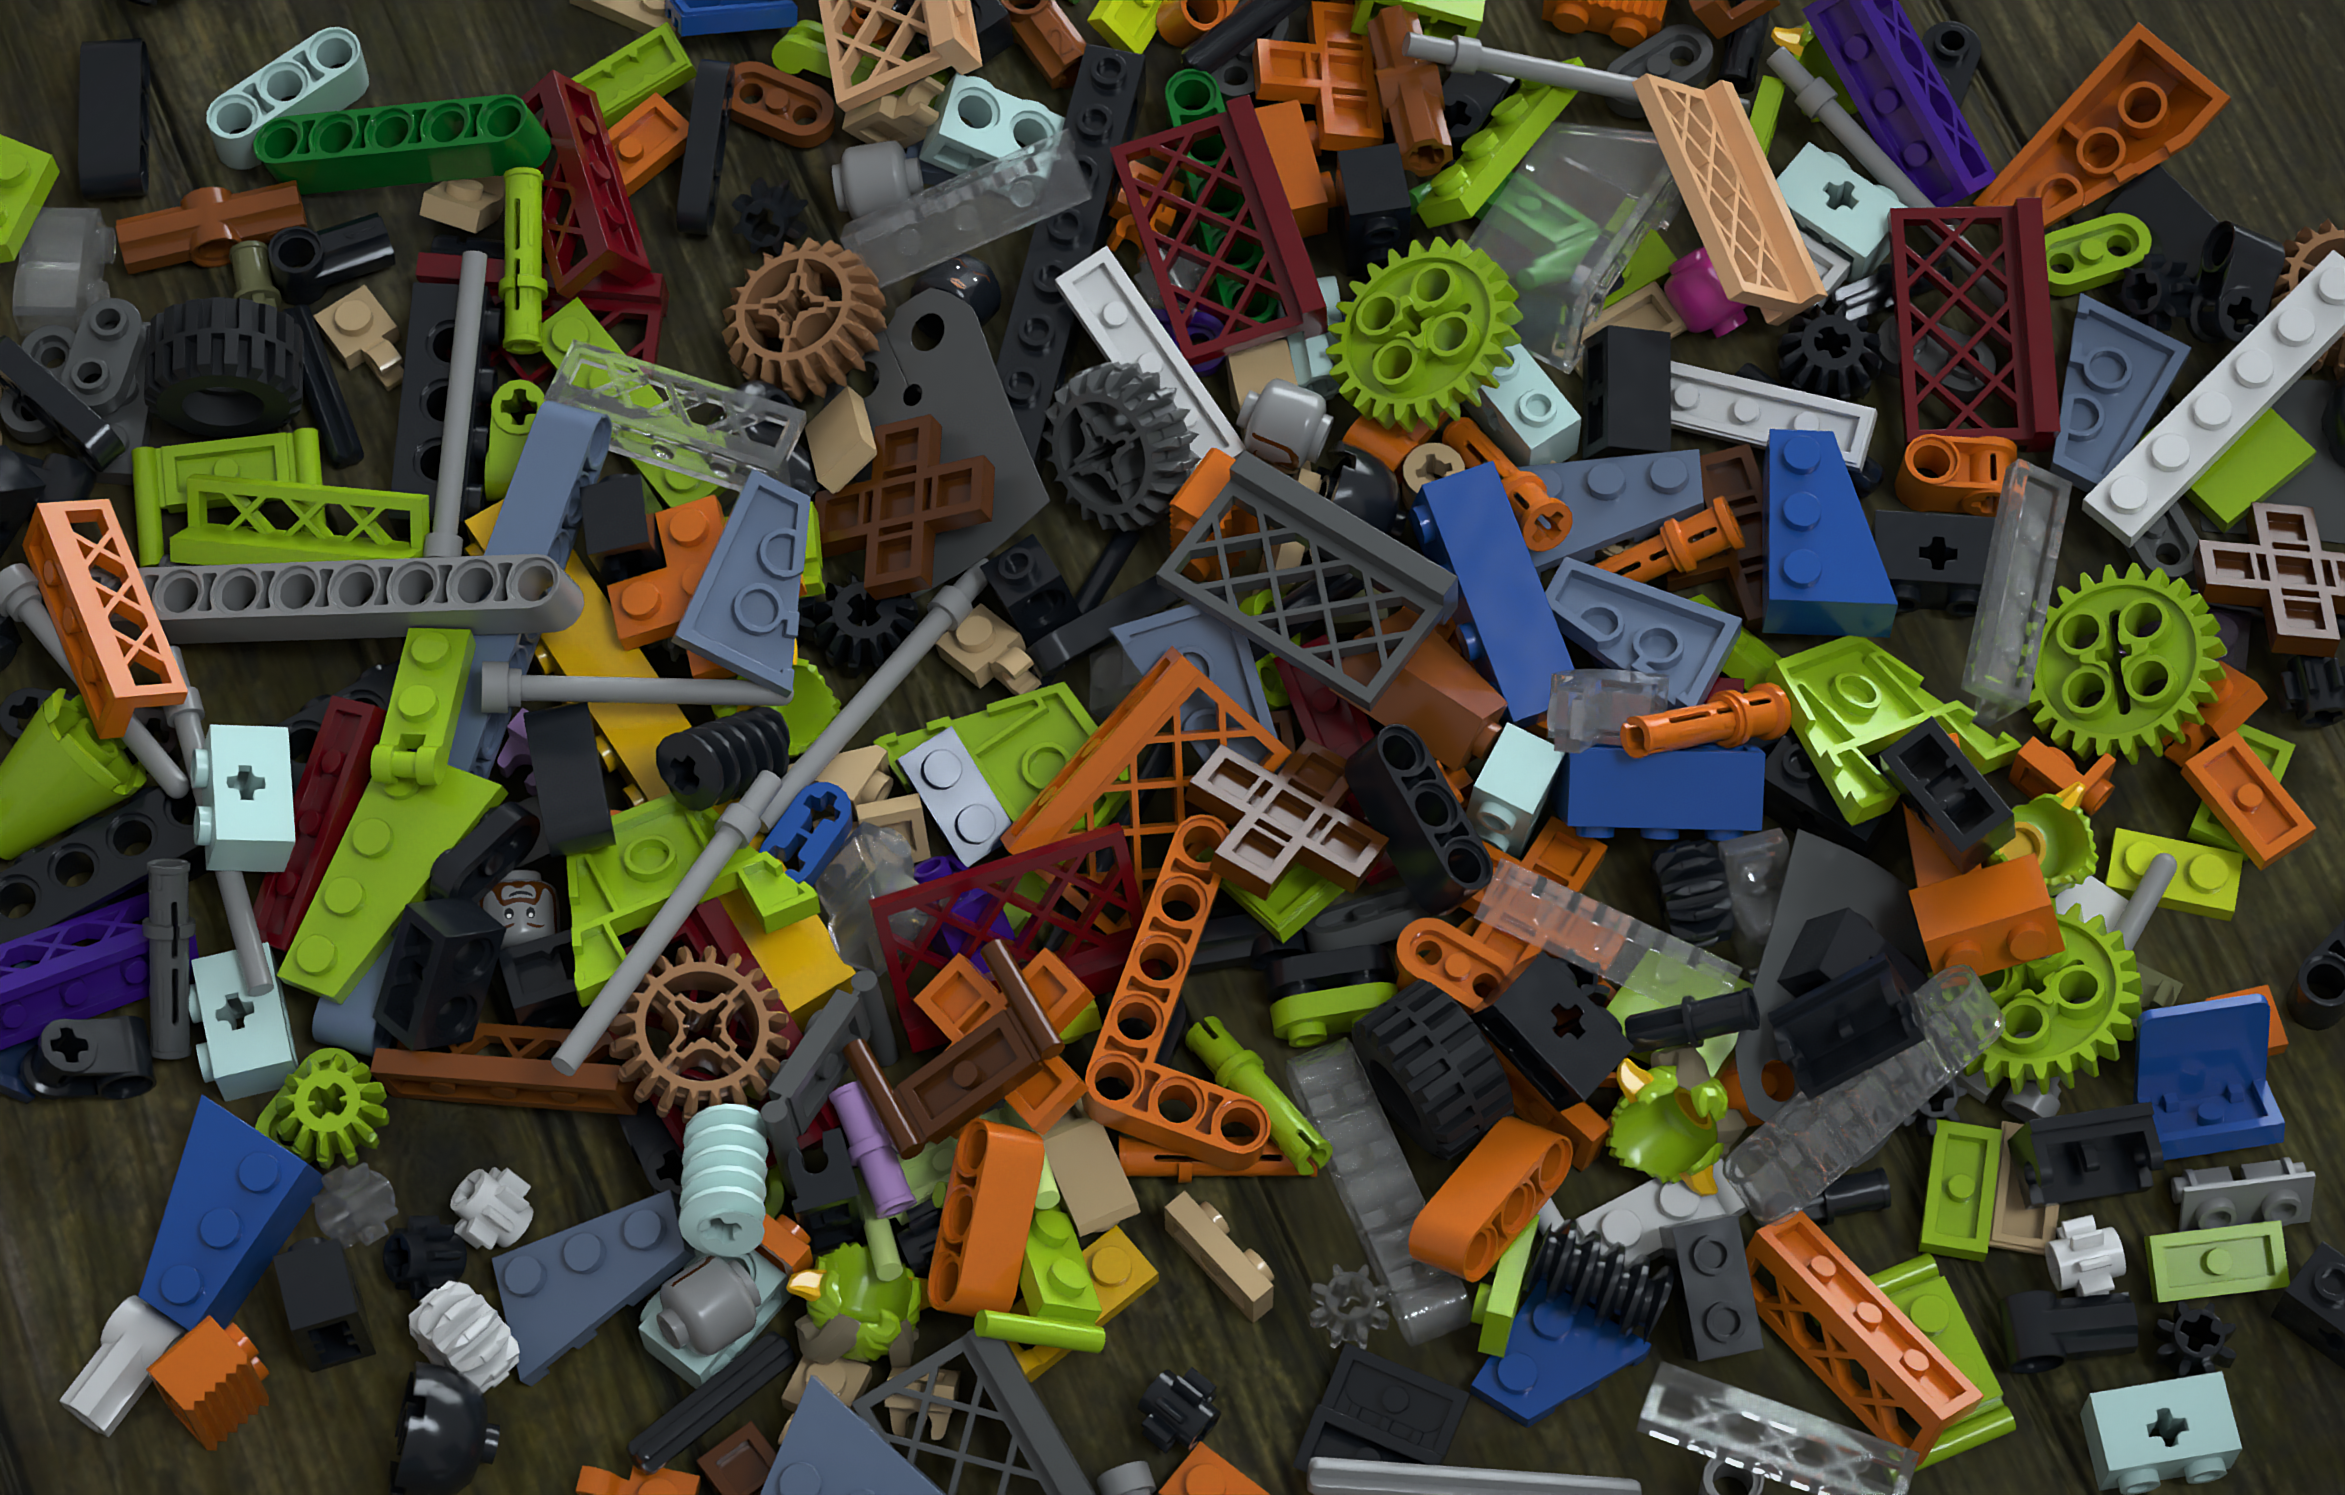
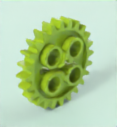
M1435 237L1429 252L1426 251L1417 239L1412 240L1409 256L1402 258L1393 248L1388 250L1389 266L1383 270L1370 262L1367 268L1371 280L1367 284L1357 281H1351L1349 284L1352 291L1357 295L1354 302H1337L1335 306L1346 317L1345 322L1328 326V331L1339 341L1328 347L1326 354L1336 364L1329 373L1341 386L1339 389L1340 394L1365 419L1370 421L1372 418H1375L1388 430L1397 421L1407 433H1412L1419 418L1431 430H1434L1439 422V414L1444 411L1455 422L1460 420L1459 404L1467 400L1472 405L1479 407L1482 405L1477 390L1482 385L1498 389L1500 383L1492 374L1495 367H1512L1514 362L1503 351L1504 347L1521 343L1522 338L1511 326L1523 320V314L1513 304L1519 298V294L1508 282L1509 276L1480 247L1472 251L1463 240L1458 239L1450 248L1441 237Z
M2132 563L2125 579H2120L2110 564L2105 566L2103 582L2094 584L2085 572L2081 573L2080 585L2082 590L2076 594H2073L2062 585L2058 587V594L2063 602L2058 609L2045 604H2041L2038 607L2047 623L2044 627L2036 625L2026 626L2025 631L2036 644V647L2018 650L2017 655L2024 665L2030 669L2022 671L2016 677L2023 689L2030 691L2022 698V702L2031 714H2037L2033 721L2043 734L2052 732L2050 738L2061 751L2073 743L2072 750L2081 761L2085 762L2095 748L2099 758L2106 752L2115 758L2117 750H2122L2131 765H2135L2138 762L2140 747L2148 745L2157 757L2163 756L2161 739L2169 735L2181 744L2186 742L2185 735L2180 727L2185 720L2201 726L2205 723L2196 707L2199 702H2218V696L2207 682L2226 678V673L2219 662L2214 661V659L2227 654V649L2219 637H2214L2221 630V627L2213 614H2206L2209 610L2207 603L2200 593L2190 596L2192 591L2184 579L2180 577L2169 585L2170 580L2164 570L2157 567L2146 581L2145 575L2137 563ZM2116 614H2120L2118 640L2128 654L2122 660L2112 629V618ZM2153 621H2162L2159 629L2153 635L2138 637L2141 628ZM2090 633H2099L2096 641L2091 646L2084 649H2076V645L2082 637ZM2120 669L2126 691L2130 696L2131 709L2126 715H2122L2125 698L2124 688L2114 672ZM2159 679H2168L2166 686L2158 694L2143 696L2145 689L2152 682ZM2105 691L2102 699L2096 705L2081 708L2083 700L2090 693Z
M2050 897L2066 951L2053 954L2045 959L2032 960L1938 988L1928 1012L1929 1017L1932 1018L1931 1025L1935 1040H1943L1946 1058L1953 1060L1961 1057L1963 1073L1967 1077L1977 1073L1984 1067L1986 1085L1991 1089L2004 1076L2010 1077L2013 1094L2017 1095L2024 1088L2026 1080H2036L2041 1095H2045L2049 1090L2050 1078L2058 1076L2065 1086L2072 1089L2075 1085L2073 1071L2079 1068L2094 1078L2099 1076L2096 1059L2098 1055L2117 1061L2120 1056L2116 1039L2133 1040L2134 1031L2131 1019H2137L2142 1014L2139 995L2143 994L2140 973L2136 972L2138 970L2134 951L2125 950L2123 933L2120 930L2107 934L2103 915L2099 914L2084 923L2081 904L2075 903L2065 915L2057 912L2055 898ZM1933 972L1928 973L1927 976L1936 983ZM1986 987H1998L1996 991L1991 993L1978 992ZM2078 997L2091 998V1000L2082 1004L2070 1003L2071 1000ZM2026 1031L2036 1032L2035 1035L2029 1038L2015 1037L2017 1034Z

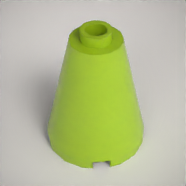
M59 688L50 697H47L0 765V858L13 860L134 795L147 781L146 768L139 760L132 766L129 758L123 751L127 746L121 738L99 739L81 694H78L69 701L64 699L66 689Z

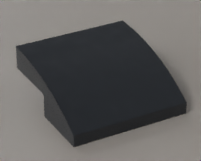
M1346 1342L1322 1402L1317 1404L1292 1467L1307 1473L1310 1459L1314 1457L1442 1466L1472 1394Z

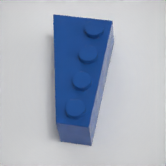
M1494 461L1423 484L1407 514V518L1425 558L1458 577V608L1452 614L1456 625L1457 639L1465 659L1468 662L1472 661L1476 671L1508 702L1499 720L1501 727L1505 728L1508 722L1523 729L1576 710L1585 698V694Z

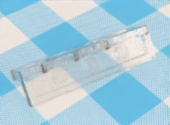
M1068 128L911 195L896 204L848 222L844 225L840 241L845 251L850 249L857 258L859 257L857 265L863 264L866 268L869 267L879 280L878 289H881L1092 199V192L1076 159V144Z
M573 339L544 397V402L550 400L610 416L612 435L608 451L739 492L752 469L789 487L791 486L788 460L807 422L806 411L575 339ZM582 363L606 370L612 381L591 390L572 385ZM652 384L664 388L670 400L646 408L633 404L628 392ZM710 402L722 406L728 418L708 426H703L691 422L686 410ZM764 420L785 426L775 448L750 440L744 428Z
M2022 459L2016 460L2007 466L2005 470L1961 685L1962 690L1977 696L1974 708L1976 715L1972 721L1986 727H1990L2029 705L2073 484L2071 481Z
M1502 857L1474 916L1475 919L1667 1007L1681 1004L1682 998L1687 995H1692L1695 1000L1732 993L1743 969L1738 965Z
M1661 1361L1636 1429L1639 1432L1816 1495H1907L1920 1454L1911 1449Z

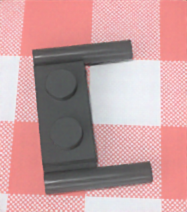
M861 970L854 974L851 979L852 994L839 989L835 991L824 1009L817 1010L811 1016L805 1028L804 1037L790 1058L781 1061L778 1072L772 1074L768 1088L771 1101L762 1107L761 1117L785 1189L792 1196H796L788 1166L790 1151L792 1148H797L802 1155L797 1140L798 1136L805 1133L828 1099L829 1094L833 1092L848 1070L849 1065L842 1054L843 1048L853 1040L864 1039L866 1042L868 1040L871 1051L880 1066H890L899 1058V1051L877 976L873 971ZM803 1158V1168L807 1171Z

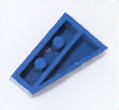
M1769 429L1763 460L1762 633L1889 638L1898 602L1834 432Z
M1554 732V745L1566 750L1551 796V808L1567 826H1576L1577 836L1611 838L1615 836V827L1640 828V836L1643 838L1670 840L1679 838V829L1705 830L1704 838L1740 841L1743 840L1744 830L1762 831L1766 753L1756 745L1743 744L1739 747L1725 748L1712 742L1689 748L1655 753L1644 758L1635 759L1624 751L1620 736H1613L1612 742L1574 741V733Z
M202 1094L138 1297L189 1331L208 1315L224 1330L272 1262L273 1256L281 1249L328 1179L308 1163Z

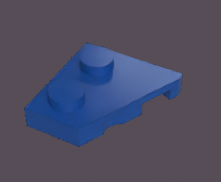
M1542 1278L1514 1319L1504 1358L1490 1355L1470 1388L1472 1395L1526 1428L1554 1413L1556 1407L1570 1399L1577 1400L1598 1388L1600 1381L1632 1364L1635 1367L1645 1361L1651 1349L1650 1343L1646 1341L1643 1344V1339L1632 1332L1625 1339L1618 1337L1619 1324L1610 1319L1600 1328L1595 1326V1310L1587 1305L1576 1316L1570 1314L1571 1295L1563 1292L1552 1304L1546 1302L1547 1281Z

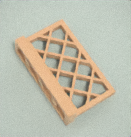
M818 0L836 104L844 112H848L950 66L961 76L983 66L970 0H916L907 15L891 10L897 0H877L876 3L869 0H839L838 2L837 0ZM856 6L870 13L855 38L852 39L843 35L842 27ZM885 19L899 24L900 27L885 52L869 45ZM916 32L927 36L930 48L929 53L909 62L900 59ZM863 55L879 61L868 80L852 86L851 75Z
M1648 73L1633 81L1632 85L1728 300L1760 307L1766 323L1779 326L1794 317L1795 314L1801 313L1828 297L1733 83L1719 80L1707 89L1701 90Z

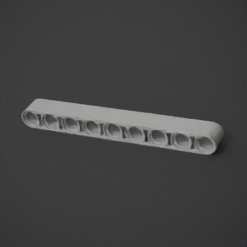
M541 554L138 568L169 644L406 637L408 628L471 629L473 635L550 633L565 630L573 625L580 617L584 607V594L580 587L554 560L547 555ZM91 569V577L96 582L116 593L121 588L122 583L116 575L105 569ZM552 586L548 595L538 600L542 592ZM492 588L487 598L479 602L481 596ZM432 591L431 595L427 598V600L420 604V601L425 596V594ZM372 593L370 599L366 603L361 605L363 600ZM313 596L310 602L307 605L303 606L306 600ZM254 598V600L252 601V603H251L248 607L245 608V606L248 604V602ZM196 600V602L193 604V606L188 609V607L192 604V602H194V601ZM114 613L109 619L113 629L135 641L142 635L139 625L117 613Z

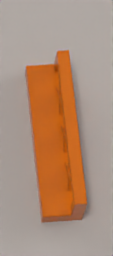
M97 499L37 503L22 547L32 572L39 581L38 587L99 739L124 737L135 708L184 704L188 694L187 687L110 500ZM97 522L103 538L98 544H95L73 532L70 523ZM95 564L120 578L122 586L117 593L92 579L90 571ZM114 613L139 625L142 635L137 641L112 628L109 619ZM135 661L159 674L162 684L136 686L129 668Z
M1800 1208L1755 1232L1745 1250L1757 1314L1910 1471L1923 1464L1943 1431L1974 1413L1984 1395ZM1761 1263L1775 1276L1779 1296L1772 1295L1754 1277ZM1803 1312H1810L1821 1324L1825 1343L1818 1342L1807 1331ZM1849 1359H1856L1867 1371L1871 1390L1863 1389L1852 1377ZM1895 1407H1902L1922 1427L1915 1440L1899 1426Z

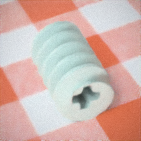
M738 1104L711 1106L695 1114L686 1124L683 1135L685 1148L682 1155L681 1212L678 1224L682 1237L693 1248L708 1255L722 1258L740 1257L752 1252L763 1240L765 1233L763 1221L766 1215L764 1200L767 1188L764 1182L767 1176L765 1161L768 1155V1145L766 1143L768 1135L761 1113L753 1108Z

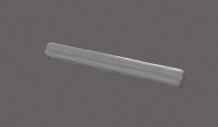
M1323 1457L1310 1459L1307 1469V1488L1314 1495H1642L1640 1483L1628 1478Z

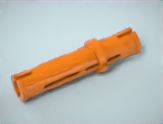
M1119 1136V1161L1126 1176L1178 1177V1183H1192V1176H1304L1298 1173L1294 1164L1270 1137L1267 1140L1262 1155H1281L1280 1158H1260L1249 1169L1231 1171L1195 1158L1156 1159L1154 1158L1156 1155H1186L1137 1137L1126 1138L1125 1136ZM1255 1136L1225 1137V1139L1234 1145L1243 1146L1252 1143L1255 1140ZM1308 1157L1307 1161L1314 1168V1173L1305 1176L1317 1177L1318 1167Z

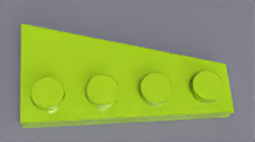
M447 765L441 785L418 784L416 778L400 777L396 784L375 783L371 777L278 971L277 977L288 985L342 1005L394 939L392 932L401 922L405 905L423 902L430 894V871L435 860L447 849L455 848L468 836L489 809L499 806L509 794L501 784Z

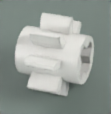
M493 1167L489 1174L483 1169L473 1171L460 1183L451 1199V1209L461 1218L456 1224L454 1232L476 1249L483 1245L490 1250L495 1243L503 1248L512 1245L523 1235L533 1217V1208L523 1198L531 1186L509 1168L501 1172L496 1167Z
M2093 1215L2061 1222L2062 1227L2056 1228L2059 1239L2046 1242L2045 1244L2046 1262L2054 1286L2058 1291L2074 1288L2076 1297L2109 1294V1291L2115 1289L2112 1278L2124 1276L2126 1272L2124 1251L2116 1230L2113 1227L2096 1230Z

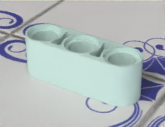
M340 27L323 29L217 97L208 108L207 124L221 162L237 170L253 168L261 164L254 153V139L261 127L270 120L282 116L342 111L365 94L369 85V75L361 45L356 35L348 29ZM336 64H346L340 68H330ZM287 96H296L289 101H280ZM247 128L245 131L240 132L238 134H230L232 131L236 129Z

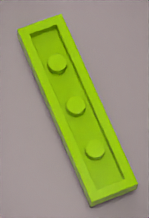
M1580 57L1562 61L1563 63L1585 67ZM1522 80L1523 84L1515 94L1500 102L1492 110L1491 115L1493 119L1484 130L1465 141L1461 147L1463 154L1454 165L1440 172L1431 181L1432 190L1416 208L1426 226L1432 228L1472 218L1579 91Z
M578 296L542 323L543 349L540 351L587 410L610 416L612 422L611 439L668 509L714 494L718 497L731 487L726 476Z

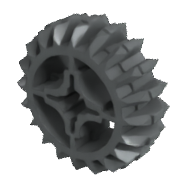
M1119 361L1115 363L1105 362L1094 368L1090 367L1076 373L1075 377L1070 378L1069 383L1064 384L1061 389L1055 392L1057 402L1053 403L1045 411L1052 425L1048 426L1042 436L1052 444V450L1043 459L1055 463L1058 471L1052 483L1064 484L1068 490L1065 504L1078 505L1081 503L1082 519H1098L1102 530L1120 527L1123 532L1127 530L1136 531L1147 525L1152 526L1164 521L1166 516L1171 514L1169 503L1192 474L1189 469L1194 468L1201 460L1196 453L1190 450V443L1199 434L1187 430L1184 422L1191 409L1177 408L1174 403L1177 388L1165 387L1160 389L1159 372L1143 373L1139 363H1125L1121 365Z

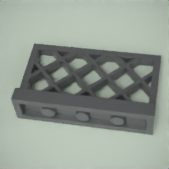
M1244 450L1229 468V482L1156 573L1157 583L1371 712L1437 623L1444 626L1458 608V577ZM1236 505L1257 518L1259 532L1222 539L1219 523L1232 506ZM1266 524H1268L1276 530L1267 531ZM1213 532L1214 540L1206 541V539ZM1298 542L1309 549L1312 564L1275 571L1270 546ZM1263 548L1267 572L1230 578L1226 553ZM1218 555L1222 580L1195 584L1180 575L1190 560ZM1319 555L1328 560V562L1320 563ZM1350 573L1363 582L1364 597L1328 602L1324 577ZM1316 580L1320 604L1283 610L1278 585ZM1267 587L1271 588L1275 612L1248 616L1236 609L1233 593ZM1373 588L1380 591L1381 594L1374 595ZM1226 595L1227 603L1216 596ZM1403 605L1420 615L1410 630L1382 635L1377 609ZM1369 611L1374 636L1337 643L1332 617ZM1324 619L1329 644L1303 649L1289 640L1287 625ZM1279 627L1280 635L1269 628ZM1396 648L1387 659L1386 649ZM1377 651L1381 668L1367 687L1343 673L1340 657ZM1332 659L1333 667L1323 660Z
M974 1328L963 1337L851 1403L858 1416H861L879 1432V1435L893 1448L894 1446L891 1442L910 1447L907 1461L915 1465L919 1449L957 1459L947 1495L957 1494L965 1461L1003 1471L997 1495H1006L1011 1473L1038 1480L1046 1495H1096L1008 1342L978 1337L975 1334ZM963 1353L978 1376L971 1405L933 1395L940 1367ZM929 1374L924 1393L906 1388ZM984 1388L998 1412L979 1407ZM896 1393L922 1400L912 1440L886 1433L872 1407ZM931 1402L969 1412L959 1452L921 1442ZM977 1414L1004 1421L1012 1434L1005 1464L967 1454ZM1018 1446L1033 1471L1014 1466Z

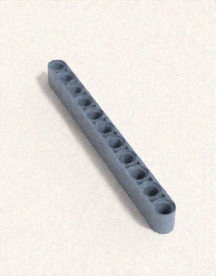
M550 400L545 401L540 406L484 556L547 555L565 570L583 521L579 487L597 483L611 442L612 422L610 416ZM552 586L544 590L538 600L547 596ZM492 588L481 596L479 602L487 598ZM541 633L473 635L476 648L447 765L488 780L514 707H508V713H482L483 661L509 662V668H522V675H526ZM430 893L424 901H431L436 899H434ZM400 923L392 932L394 937L392 942L342 1005L322 997L319 998L312 1025L313 1037L316 1042L374 1057L376 1048L389 1049L394 1036L372 1016Z

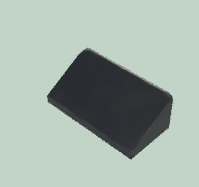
M2157 164L2138 175L2104 210L2103 216L2112 213H2126L2140 219L2147 226L2151 234L2152 242L2149 254L2164 255L2166 262L2169 260L2185 261L2188 265L2184 274L2188 276L2192 284H2195L2205 240L2211 230L2220 222L2160 164Z

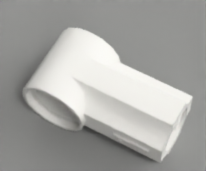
M134 1295L127 1298L107 1321L100 1339L102 1346L59 1400L60 1403L83 1424L98 1434H103L109 1438L153 1381L146 1369L190 1331L140 1297Z

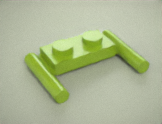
M300 428L293 431V433L283 432L163 446L161 448L137 447L132 449L131 460L140 568L159 566L160 560L164 555L161 509L168 508L170 513L188 511L186 478L194 473L323 485L318 430L314 428ZM207 492V509L234 506L223 493ZM246 496L251 501V503L258 498L255 496ZM269 498L266 502L280 501L282 499ZM304 501L310 509L317 503ZM324 507L317 516L326 525ZM306 525L301 529V532L312 533Z
M939 1181L935 1185L932 1201L936 1208L943 1209L949 1182ZM1060 1201L1049 1209H1039L1034 1206L1019 1277V1284L1030 1316L982 1309L975 1317V1334L978 1337L1100 1353L1104 1347L1106 1336L1104 1329L1096 1326L1095 1322L1102 1313V1309L1069 1214L1061 1212Z
M1927 1252L1868 1276L1984 1395L1974 1413L1945 1429L1923 1464L1910 1471L1892 1452L1883 1455V1464L1889 1477L1895 1481L2015 1431L2016 1424L2013 1415L2002 1401L2004 1393L1945 1276H1939V1270L1933 1256ZM1809 1312V1314H1810V1316H1811L1813 1322L1815 1323V1325H1816V1326L1821 1325V1324L1816 1320V1318Z

